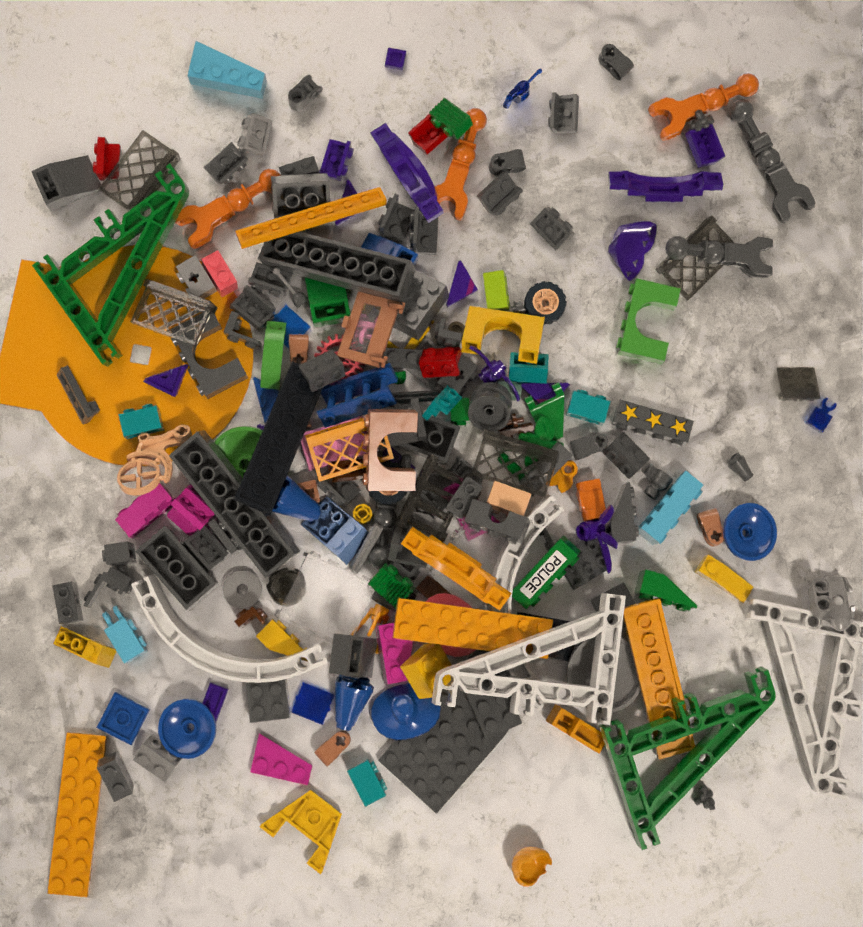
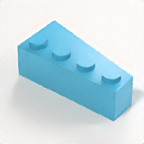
M198 41L195 42L187 75L190 84L263 99L267 83L264 72Z
M686 470L682 472L638 527L639 535L652 545L661 544L667 537V532L673 529L679 522L678 518L680 515H684L690 509V502L693 499L696 500L702 494L701 488L703 484Z

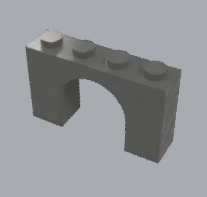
M212 309L170 329L173 334L170 336L175 347L179 345L181 352H179L181 359L184 363L188 362L190 366L187 369L192 379L196 378L199 383L196 387L200 395H205L207 399L248 379L238 358L216 369H207L197 363L195 351L199 342L222 329Z

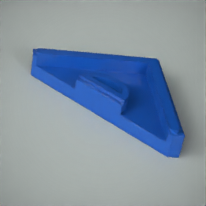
M254 377L253 381L264 423L266 424L279 390L260 388L261 380Z

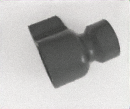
M650 464L645 470L644 475L649 479L651 485L647 486L643 492L653 500H656L660 495L659 492L665 491L673 479L664 471Z

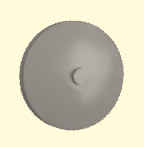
M596 636L580 642L572 651L566 667L567 683L590 686ZM623 638L620 640L612 713L629 706L641 691L630 644ZM607 653L603 655V663L609 660ZM603 693L598 695L599 703L604 700ZM598 707L597 712L602 713V708Z

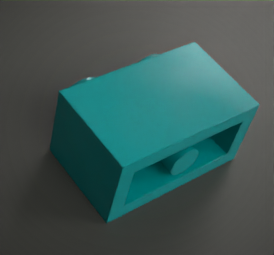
M510 352V381L547 384L549 354H539L537 364L518 361L519 353Z
M584 390L573 391L566 416L603 426L611 401L606 400L607 398L601 395L590 396Z
M147 404L143 405L142 409H126L123 411V414H118L123 437L126 439L138 437L141 433L151 434L164 431L160 409L156 405Z
M367 759L347 770L365 807L386 796L385 791L388 788L383 779L379 780L376 774L379 770L374 761L370 762Z

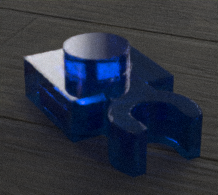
M827 397L821 401V409L816 406L805 424L819 433L824 432L833 417L828 413L837 406L836 403H833L831 407H827Z

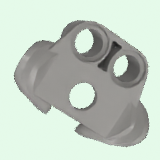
M845 576L817 577L808 589L812 615L818 619L830 621L832 627L839 632L851 626L855 613V605H851L849 608L847 592H853V588ZM816 586L820 587L823 591L817 590ZM833 597H841L843 604L836 605L833 602ZM818 604L823 605L825 609H821Z

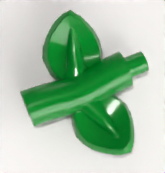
M541 416L537 420L534 434L530 432L519 434L518 439L524 441V445L531 447L526 452L524 458V465L527 468H533L559 442L552 440L555 427L545 416Z

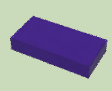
M210 682L202 703L209 708L217 723L229 689Z

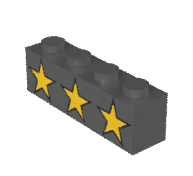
M620 399L616 406L612 424L616 425L615 428L619 430H634V433L637 435L645 436V434L653 436L652 439L663 441L665 439L671 441L672 445L682 447V445L687 444L694 421Z

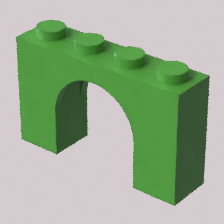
M636 278L634 283H630L628 294L631 297L630 301H626L624 312L627 315L626 319H622L620 330L623 333L622 337H618L616 348L619 349L618 355L661 365L665 362L669 343L642 335L636 326L635 318L637 312L647 306L674 311L678 304L681 288Z

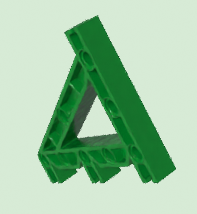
M168 164L166 168L169 170L168 173L170 175H174L175 179L170 181L169 184L164 181L165 178L161 171L155 174L166 192L155 191L123 215L122 224L109 209L105 211V214L109 220H112L113 225L109 226L108 229L104 226L105 223L100 216L93 220L105 237L94 236L63 259L61 268L53 257L48 254L45 255L43 258L52 268L47 274L43 271L44 267L39 261L32 265L97 358L107 367L113 362L111 359H106L103 351L109 347L113 352L110 354L112 358L116 357L119 359L123 356L113 340L189 196L188 186L171 164ZM181 186V192L174 194L175 189ZM147 209H151L150 215L144 216V212ZM120 231V237L114 239V234ZM141 233L97 320L72 284ZM90 254L89 260L84 262V256ZM142 261V267L135 269L136 263ZM59 276L58 283L53 284V279ZM78 306H80V307H81L80 313L77 314V315H75V314H74L75 308L78 307ZM102 336V343L96 345V339Z
M762 666L755 669L756 673H760L761 684L756 683L755 678L758 677L756 673L753 674L749 671L744 673L749 693L737 690L704 702L700 708L696 696L691 693L683 695L684 699H688L690 709L684 711L682 706L685 704V701L677 697L673 698L672 702L677 720L666 716L633 728L626 735L623 723L616 719L611 721V725H615L617 736L612 738L609 735V732L612 731L611 727H607L605 724L599 725L636 844L641 850L647 849L642 834L648 831L652 845L661 844L655 826L773 704L776 693L768 669ZM765 690V696L760 698L761 692ZM730 703L729 710L725 712L724 707ZM694 717V722L688 725L689 718ZM714 726L652 790L646 799L633 756ZM658 730L657 736L651 738L652 732ZM621 744V749L615 752V746ZM702 754H705V759L703 761H699L700 756ZM633 781V785L630 788H626L627 783ZM641 818H645L643 824L638 825V821Z

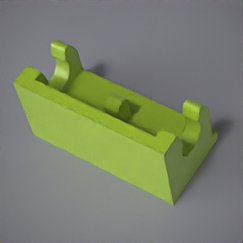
M504 270L483 273L487 309L510 311L507 278Z

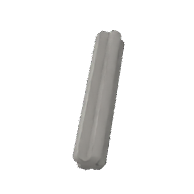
M375 523L349 567L351 572L357 574L362 568L383 530V526Z

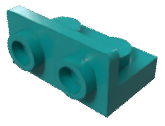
M447 385L422 414V417L428 421L432 415L436 417L440 411L447 415L462 397L456 390Z

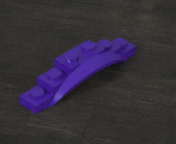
M386 123L370 132L394 174L415 205L419 207V211H421L426 221L429 223L444 214L442 207L437 201L435 186L427 170L413 151L390 130Z
M609 171L608 173L610 190H627V196H645V202H683L684 196H703L704 190L722 191L724 185L721 172L701 171L677 177H650L629 171Z

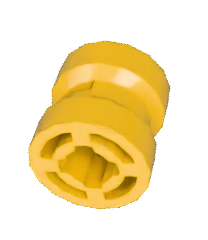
M359 504L354 508L353 517L359 524L365 525L372 520V510L368 505Z

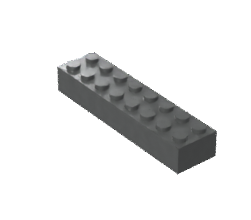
M300 231L264 242L258 257L262 264L273 268L278 267L280 270L294 275L394 300L401 304L405 302L416 270L411 260Z
M205 430L197 431L169 455L265 578L271 576L300 552L299 548L272 514H265L233 500L241 483L242 476Z

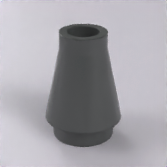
M736 453L727 460L728 467L740 476L744 482L753 477L754 474L751 472L743 455Z

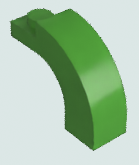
M267 321L260 388L280 389L286 323Z

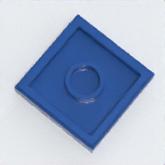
M115 692L96 728L129 745H133L151 709Z

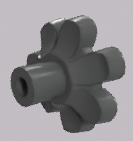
M697 110L695 112L696 119L692 120L690 128H695V131L698 132L701 131L702 127L707 128L709 124H713L715 121L711 114L705 116L702 110Z
M703 785L699 788L700 796L694 798V802L697 806L703 804L705 809L714 810L715 801L711 798L713 792L711 789L708 790L706 785Z

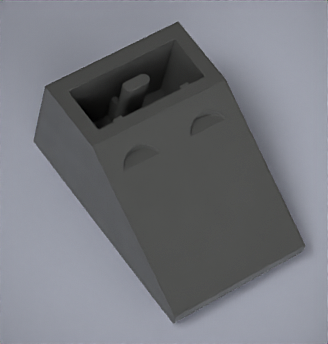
M88 155L49 163L31 171L43 200L50 211L103 189L97 175L93 172V165Z
M630 482L625 483L621 487L613 507L614 513L606 524V533L610 534L618 544L632 543L636 541V537H639L638 526L634 524V518L637 516L636 507L632 506L634 488L630 487Z
M334 633L329 673L372 678L377 639Z

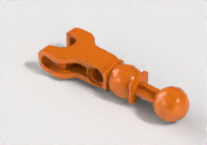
M743 74L738 77L735 85L724 89L721 84L718 88H709L704 93L681 101L666 97L651 104L648 112L652 117L664 115L670 120V125L663 128L660 133L661 140L667 141L679 136L685 124L696 119L695 112L697 110H702L703 114L706 115L709 111H718L723 106H727L729 99L737 95L751 97L758 91L759 81L753 74Z
M472 108L466 112L470 116L473 126L465 132L463 140H458V145L452 151L453 159L446 179L442 184L435 187L438 203L440 204L443 201L454 203L456 207L454 218L459 221L463 219L468 205V198L463 188L470 165L476 157V144H474L477 132L481 131L487 124L486 114L479 108Z
M274 169L263 170L258 182L246 189L241 184V188L232 189L227 194V197L223 195L203 207L196 205L186 206L181 210L175 223L179 226L190 223L197 225L196 231L188 238L190 247L197 249L210 242L215 228L235 216V212L244 211L249 206V203L253 205V197L263 191L271 193V176H281V174Z

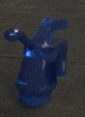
M538 69L528 81H520L509 92L503 103L505 109H508L513 101L519 104L530 95L529 83L538 74L542 73V69Z

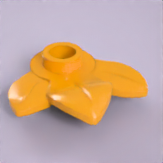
M568 460L545 485H558L561 493L568 491L572 487L573 477L578 471L576 463ZM566 466L571 468L570 473L565 472L564 468Z

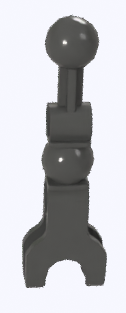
M737 100L730 108L731 118L735 122L742 123L750 137L747 140L748 147L754 157H757L758 166L765 171L766 180L775 195L772 210L781 223L789 221L791 214L788 209V203L791 201L799 202L805 210L815 208V200L809 188L793 180L783 161L780 162L779 152L772 148L773 143L769 135L765 131L760 133L752 119L754 113L753 105L748 100Z

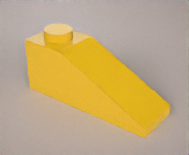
M709 554L702 558L694 571L742 603L746 601L753 589L751 584Z

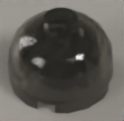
M288 568L277 570L269 577V583L266 584V588L271 599L276 604L284 607L292 606L300 602L305 596L306 581L303 573L298 569L288 570Z

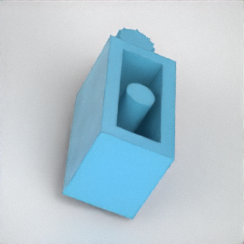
M116 605L113 607V611L119 621L114 623L107 612L103 613L102 616L109 626L104 631L122 661L129 663L148 651L146 649L147 642L142 635L138 636L135 631L137 626L134 621L125 618Z

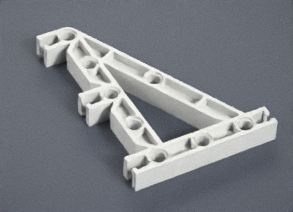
M601 593L598 612L439 670L435 675L432 703L441 706L442 689L449 690L446 705L448 707H455L457 689L459 687L464 693L504 698L511 696L509 712L520 715L518 709L521 698L526 699V707L523 710V714L527 716H534L536 697L538 700L547 703L587 706L586 721L590 723H597L595 719L597 708L601 707L602 715L599 722L610 725L626 596ZM610 597L616 598L614 610L609 609ZM609 614H612L614 617L611 624L607 621ZM596 636L590 686L495 675ZM528 644L533 646V651L530 654L526 653V646ZM607 653L609 660L603 663V655ZM449 674L451 681L449 684L444 685L442 679L445 675ZM488 679L490 685L487 689L483 690L482 682ZM527 684L528 691L525 694H522L521 687L522 685ZM565 688L566 696L560 698L559 693L561 689ZM603 693L604 700L599 703L598 695Z
M749 599L748 607L753 605L764 607L763 616L754 615L755 611L747 613L746 618L764 622L810 787L816 793L847 800L848 794H845L844 791L840 790L839 794L832 792L834 782H841L840 784H844L845 787L849 788L850 780L830 776V774L838 769L845 729L840 718L861 722L862 716H858L856 713H853L852 716L848 715L846 710L847 704H854V707H859L858 709L863 710V702L846 699L843 696L851 692L858 655V648L854 642L863 643V638L859 636L861 628H863V622L853 620L851 624L853 632L851 635H848L846 630L836 631L830 621L814 617L809 610L758 599ZM772 608L777 611V617L775 619H773L770 616V610ZM809 617H813L815 620L813 627H810L808 624ZM787 627L835 637L819 728L794 640ZM841 663H844L846 666L844 673H841L839 670ZM796 693H799L801 696V701L798 704L794 701ZM835 701L839 704V709L836 712L832 709ZM828 740L832 742L830 750H827L825 747ZM821 779L825 780V787L823 789H820L818 786Z

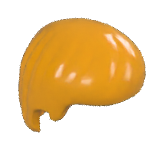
M524 847L520 849L513 857L512 872L516 882L524 887L533 886L539 877L547 872L545 870L546 865H552L549 853L538 847Z

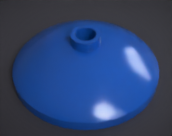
M745 503L736 506L729 512L724 522L723 536L732 554L745 561H756L766 557L774 548L777 539V527L773 516L767 509L755 503Z
M181 699L173 702L163 711L159 719L158 733L161 743L168 752L179 758L191 759L204 754L212 746L216 737V721L212 712L206 705L197 700ZM190 723L194 725L193 730L189 728Z

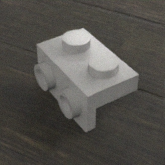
M150 735L142 744L133 760L166 782L182 758L168 752L160 739Z

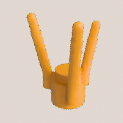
M375 604L374 608L370 607L368 613L355 627L351 635L354 636L371 616L373 623L367 633V636L370 637L377 623H387L390 610L379 604ZM378 643L375 651L376 654H379Z

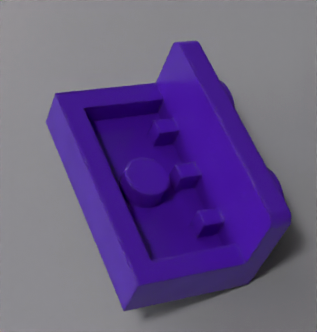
M709 124V127L702 128L698 132L690 130L685 133L698 168L715 165L725 157L713 124Z
M329 139L319 173H327L329 179L341 182L342 177L347 175L348 165L346 164L348 159L352 158L354 148H351V141L347 140L344 143Z

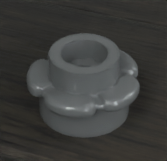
M521 300L513 302L514 306L511 307L513 313L527 314Z

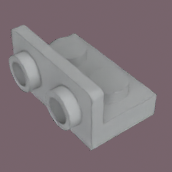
M253 113L244 117L241 123V128H243L242 135L239 136L237 141L238 150L241 153L246 151L260 157L265 156L273 120Z

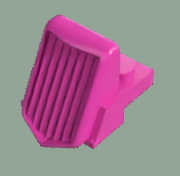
M191 483L170 504L173 508L167 513V517L189 536L193 535L197 529L201 530L215 515Z

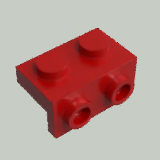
M430 114L408 133L413 144L426 155L448 137L441 127L437 129L431 123L432 118Z
M98 137L97 143L94 144V153L97 156L96 162H93V172L100 181H118L121 146L120 144H109L105 137Z
M449 346L445 348L424 349L419 360L423 378L459 376L458 362L462 354L461 348Z

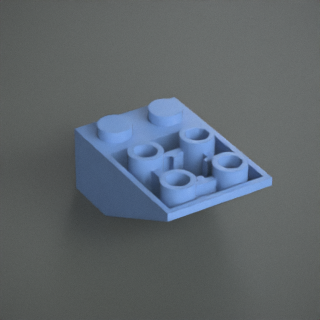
M326 496L319 503L321 513L318 519L311 522L304 520L301 525L347 565L357 554L369 532Z

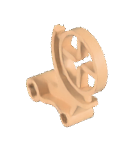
M179 425L174 430L159 436H149L148 433H141L138 436L139 445L136 452L127 455L128 463L118 472L117 482L120 489L128 495L138 496L155 489L160 480H164L166 484L169 483L173 472V465L165 450L169 447H180L192 436L190 427L188 425ZM158 463L165 468L164 476L161 475ZM142 465L151 466L157 471L142 473ZM137 467L139 477L136 478L135 474L125 475L130 469ZM142 476L144 480L154 478V480L148 485L142 487V481L140 477ZM136 481V488H128L122 483Z

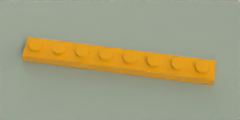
M378 187L242 228L235 232L241 248L244 249L387 204V200L381 188Z

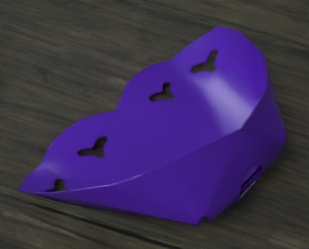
M639 221L620 225L608 246V253L628 281L634 279L641 271L644 264V255L654 244L657 231L655 223ZM643 241H648L644 247ZM636 260H638V262L636 263V267H635L634 264H633V262H635Z

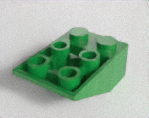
M305 278L314 328L339 324L343 322L344 316L350 317L345 288Z
M647 569L640 571L634 594L639 595L638 599L648 601L659 598L662 606L675 605V609L683 612L697 608L698 605L666 575Z

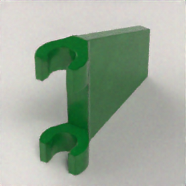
M558 382L551 385L556 396L535 405L531 395L524 398L535 423L541 416L547 417L553 423L555 433L552 440L554 441L563 437L564 392Z

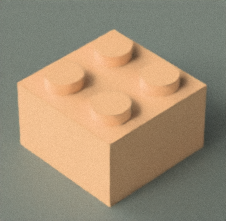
M494 481L486 503L492 505L494 514L502 512L507 514V518L509 511L524 516L531 494Z

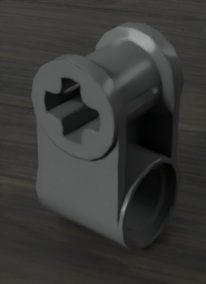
M606 44L602 48L598 57L599 63L615 79L621 81L634 68L633 62L613 44Z
M306 75L289 91V106L295 111L302 110L308 103L320 95L323 88L312 80L311 75ZM295 97L301 98V100L297 102L293 101L292 99Z
M521 149L494 154L489 164V171L497 176L502 171L518 173L526 169Z
M596 433L573 440L569 444L575 460H579L602 451L607 446L608 439L604 434ZM596 438L603 441L601 447L594 444Z
M459 456L456 457L453 466L446 471L454 479L462 482L465 477L476 475L480 479L478 484L482 485V474Z

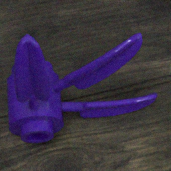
M470 346L469 349L481 356L487 364L478 374L484 383H495L502 377L512 389L517 402L520 401L517 389L510 379L505 376L504 370L506 367L501 360L496 361L493 359L490 362L482 351L474 346Z
M612 505L606 508L600 515V519L581 522L576 527V534L580 540L598 539L608 574L612 570V562L607 544L615 549L618 548L617 541L605 532V524L608 523L614 513Z

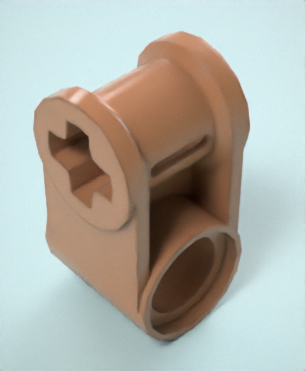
M289 334L290 362H296L297 358H301V364L308 361V334Z
M713 508L697 513V520L706 543L712 547L721 544L724 541V536L717 509ZM713 533L719 536L717 540L711 539Z
M339 731L328 741L324 742L314 753L328 767L348 747L351 737L346 731ZM337 736H344L346 738L344 740L345 745L343 743H341L340 745L337 743V741L339 740Z

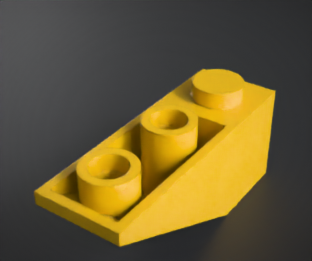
M272 619L256 635L269 650L287 656L305 650L299 645L301 641L293 633L289 635L285 631L287 627L280 620L276 622ZM301 657V660L308 662L305 657Z
M63 626L60 627L53 643L83 659L107 668L110 667L116 654V649Z

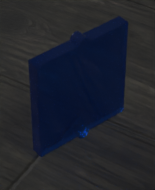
M287 305L278 314H275L271 320L286 323L284 345L288 349L289 334H305L311 328Z
M303 682L299 694L295 696L296 701L291 713L323 725L327 713L331 711L330 706L335 694Z

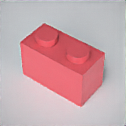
M218 250L201 259L204 270L221 298L238 289L235 277Z

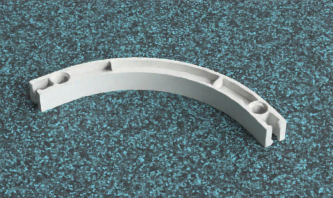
M552 495L545 496L525 515V517L529 518L530 525L523 543L517 542L515 545L505 541L501 548L492 576L497 578L495 582L511 592V595L500 611L489 603L488 611L511 614L513 585L526 551L540 532L564 511L562 506H557L556 504L553 506L554 510L549 514L544 511V508L550 501L553 503L556 501ZM537 513H539L542 517V520L539 524L535 523L534 517ZM527 663L506 670L508 676L538 680ZM524 684L521 687L522 694H525L528 691V689H525ZM535 700V708L538 710L542 709L543 706L539 700Z
M155 574L131 584L145 615L158 635L182 658L213 675L241 682H273L303 674L328 663L331 659L330 652L326 653V656L318 661L313 654V651L317 649L319 652L324 651L323 648L327 646L325 641L298 653L274 659H248L222 652L199 639L179 620L169 605ZM144 581L147 582L150 593H148L143 585ZM151 597H153V598L155 599V601H156V604H155V605H153V604L151 603V601H150V598H151ZM301 657H305L308 660V666L301 663Z

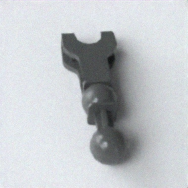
M681 236L670 238L666 243V254L673 260H682L687 255L697 256L698 262L704 260L708 264L740 267L751 278H767L773 275L772 266L764 264L760 259L761 251H767L773 247V240L770 238L756 237L746 244L726 242L721 244L715 240H704L695 245L689 244Z
M377 450V456L383 457V453ZM404 454L400 459L399 465L404 468H411V456ZM376 502L377 509L373 514V523L383 526V530L376 541V545L371 549L368 558L370 564L378 569L385 563L390 565L392 562L388 560L390 548L387 546L389 532L394 531L393 527L397 521V515L394 511L397 508V502L390 505Z

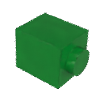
M461 398L450 411L451 424L465 427L467 423H470L468 416L469 398Z

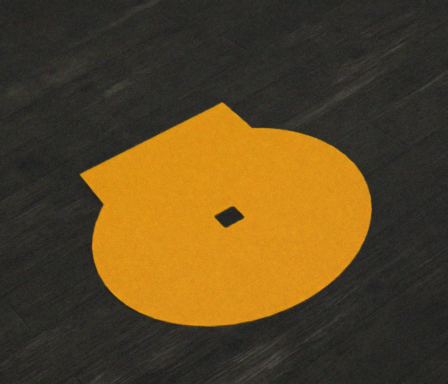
M135 245L121 247L72 284L97 320ZM162 247L113 340L123 356L119 359L116 357L112 358L110 354L113 352L109 347L103 351L106 359H111L113 362L107 367L97 358L32 265L36 262L21 259L0 353V404L41 411L51 426L75 448L89 456L117 465L128 463L127 455L136 452L139 445L138 437L131 439L123 437L118 414H123V411L126 409L134 408L139 410L142 409L143 405L147 404L156 405L160 409L164 431L151 433L149 436H159L174 430L179 425H188L192 436L197 431L205 430L213 440L235 416L248 390L252 375L253 349L246 347L244 342L238 341V343L229 341L224 334L231 311H233L230 305L237 298V295L233 291L221 298L217 291L200 302H197L195 298L191 299L186 291L188 288L185 282L181 283L176 275L179 272L176 266L193 256L175 249ZM142 261L137 262L135 265V269H140ZM40 263L44 267L43 271L46 274L52 270L50 264ZM59 276L53 279V284L58 283ZM196 277L192 278L195 283L198 282ZM78 306V307L75 308V310H74V314H75V315H77V314L80 313V311H81V307H80V306ZM209 309H212L222 329L199 342L195 351L197 363L207 369H216L238 358L248 376V379L209 399L205 395H200L196 387L199 383L196 378L192 379L188 370H186L176 397L143 382L149 376L184 364L188 365L187 369L190 368L188 362L184 363L179 355V352H181L179 345L175 347L170 336L173 334L170 329ZM241 317L242 324L239 331L236 330V333L252 338L250 324ZM102 336L96 339V345L102 343ZM134 344L151 347L148 365L130 362ZM67 365L87 402L96 401L100 409L99 413L94 415L91 421L84 425L57 377L59 370ZM178 446L169 447L165 452L170 455Z

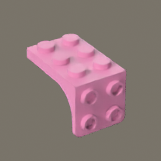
M362 415V416H359V417H356V418H354V419H351V420H348V421H345V422L336 424V425H340V424H343V423H346V422H349V421H353V420L362 418L363 415ZM325 427L305 432L300 442L308 471L315 470L305 435L327 429ZM359 433L354 434L350 442L360 446L364 436ZM341 439L335 440L332 448L341 452L346 442ZM348 444L344 454L353 458L358 448ZM322 445L313 447L315 455L321 458L327 450ZM329 450L325 460L329 462L336 461L339 454ZM361 450L357 458L363 457V454H366V452ZM342 456L341 459H340V461L349 460V459H347V458H345V457ZM323 462L320 468L327 467L328 464Z

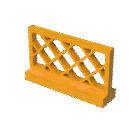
M364 417L305 435L319 482L366 467L363 466V463L356 460L361 450L367 453V450L362 448L364 442L362 441L360 446L350 442L354 434L359 433L364 436L365 433L363 431H367V427L364 426ZM388 436L384 437L385 444L381 441L379 445L386 447L388 452L387 456H378L380 463L394 459ZM341 439L346 442L341 452L332 448L335 440ZM348 444L358 448L353 458L344 454ZM322 445L327 450L321 458L315 455L313 447ZM329 450L339 454L335 464L325 460ZM342 456L351 460L348 468L342 469L337 466ZM323 462L333 466L329 474L321 476L320 467Z

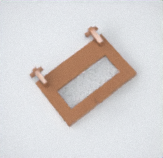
M358 291L350 317L344 316L341 327L345 328V332L337 356L380 368L381 365L384 368L388 358L384 356L398 311L399 314H402L406 303L402 302L401 304L394 300Z

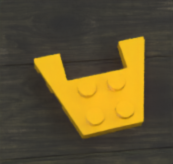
M309 790L263 822L259 827L274 838L286 821L319 846L306 864L321 874L342 813L313 790Z

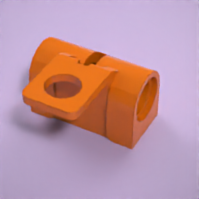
M600 478L576 483V497L583 521L600 519V515L606 510Z

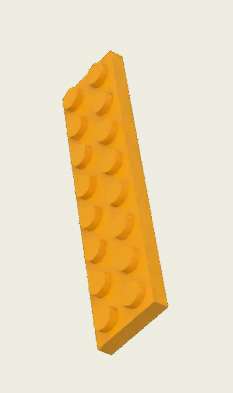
M398 598L392 638L492 651L552 629L553 620ZM532 644L526 646V653L530 654L533 651ZM548 655L542 656L540 658L548 659Z
M656 598L624 607L623 619L648 722L650 723L666 716L677 720L672 699L677 697L680 700H684L661 600ZM684 704V705H682V706H683L684 711H686V710H687L686 704ZM658 730L652 732V738L657 736ZM693 734L655 747L657 758L660 760L691 751L695 747Z
M67 732L47 894L78 897L89 896L102 787V777L97 770V764L99 759L105 757L107 736Z

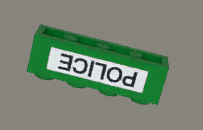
M563 535L513 588L512 597L526 610L530 605L534 607L541 600L539 596L543 592L547 594L554 586L552 582L556 578L560 580L566 574L564 569L568 565L573 566L580 559L577 556L580 550Z

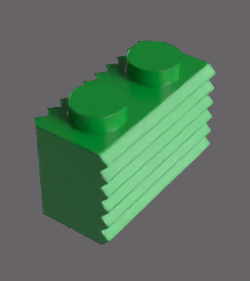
M443 98L429 112L432 118L431 123L437 129L441 127L449 138L453 136L458 140L473 126L470 116L446 98Z
M385 563L369 581L368 585L396 608L398 598L407 599L413 593L415 587H413V582L409 578H403L398 574L399 571L395 566Z

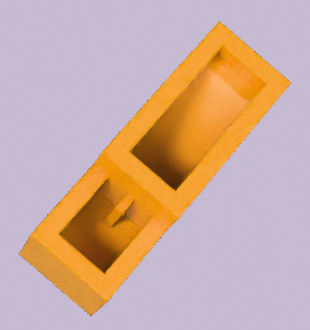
M556 704L545 720L599 754L605 745L601 731Z

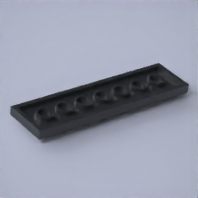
M294 361L290 364L233 499L268 515L272 513L323 389L311 392L307 380L299 371L298 365L300 364Z

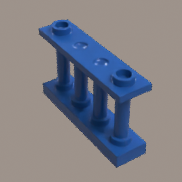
M388 363L385 364L384 368L380 366V368H374L324 386L321 395L327 404V408L317 411V415L324 427L327 428L368 414V409H383L395 405L397 402L388 385L396 383L398 378L391 364ZM380 388V390L370 393V391ZM345 400V402L335 405V403Z

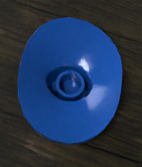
M410 683L394 686L381 693L373 703L371 717L375 728L381 735L393 740H407L421 736L432 729L440 718L441 707L432 703V697L419 699Z

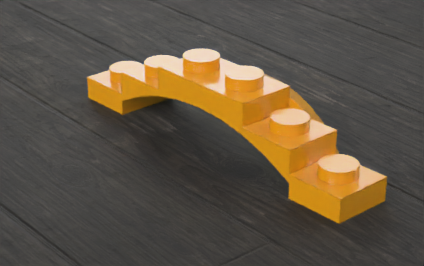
M412 526L401 543L413 555L499 611L511 595V592L495 582L497 578L480 568L482 566L480 562L450 542L446 545L433 535L427 537Z

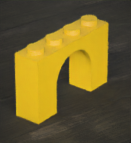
M469 306L462 337L461 352L477 354L469 349L470 346H474L481 351L483 339L488 333L494 330H508L516 334L521 342L518 361L537 364L545 317Z

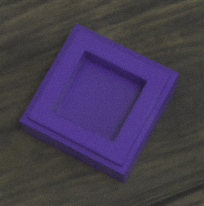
M388 47L385 67L403 71L406 51Z

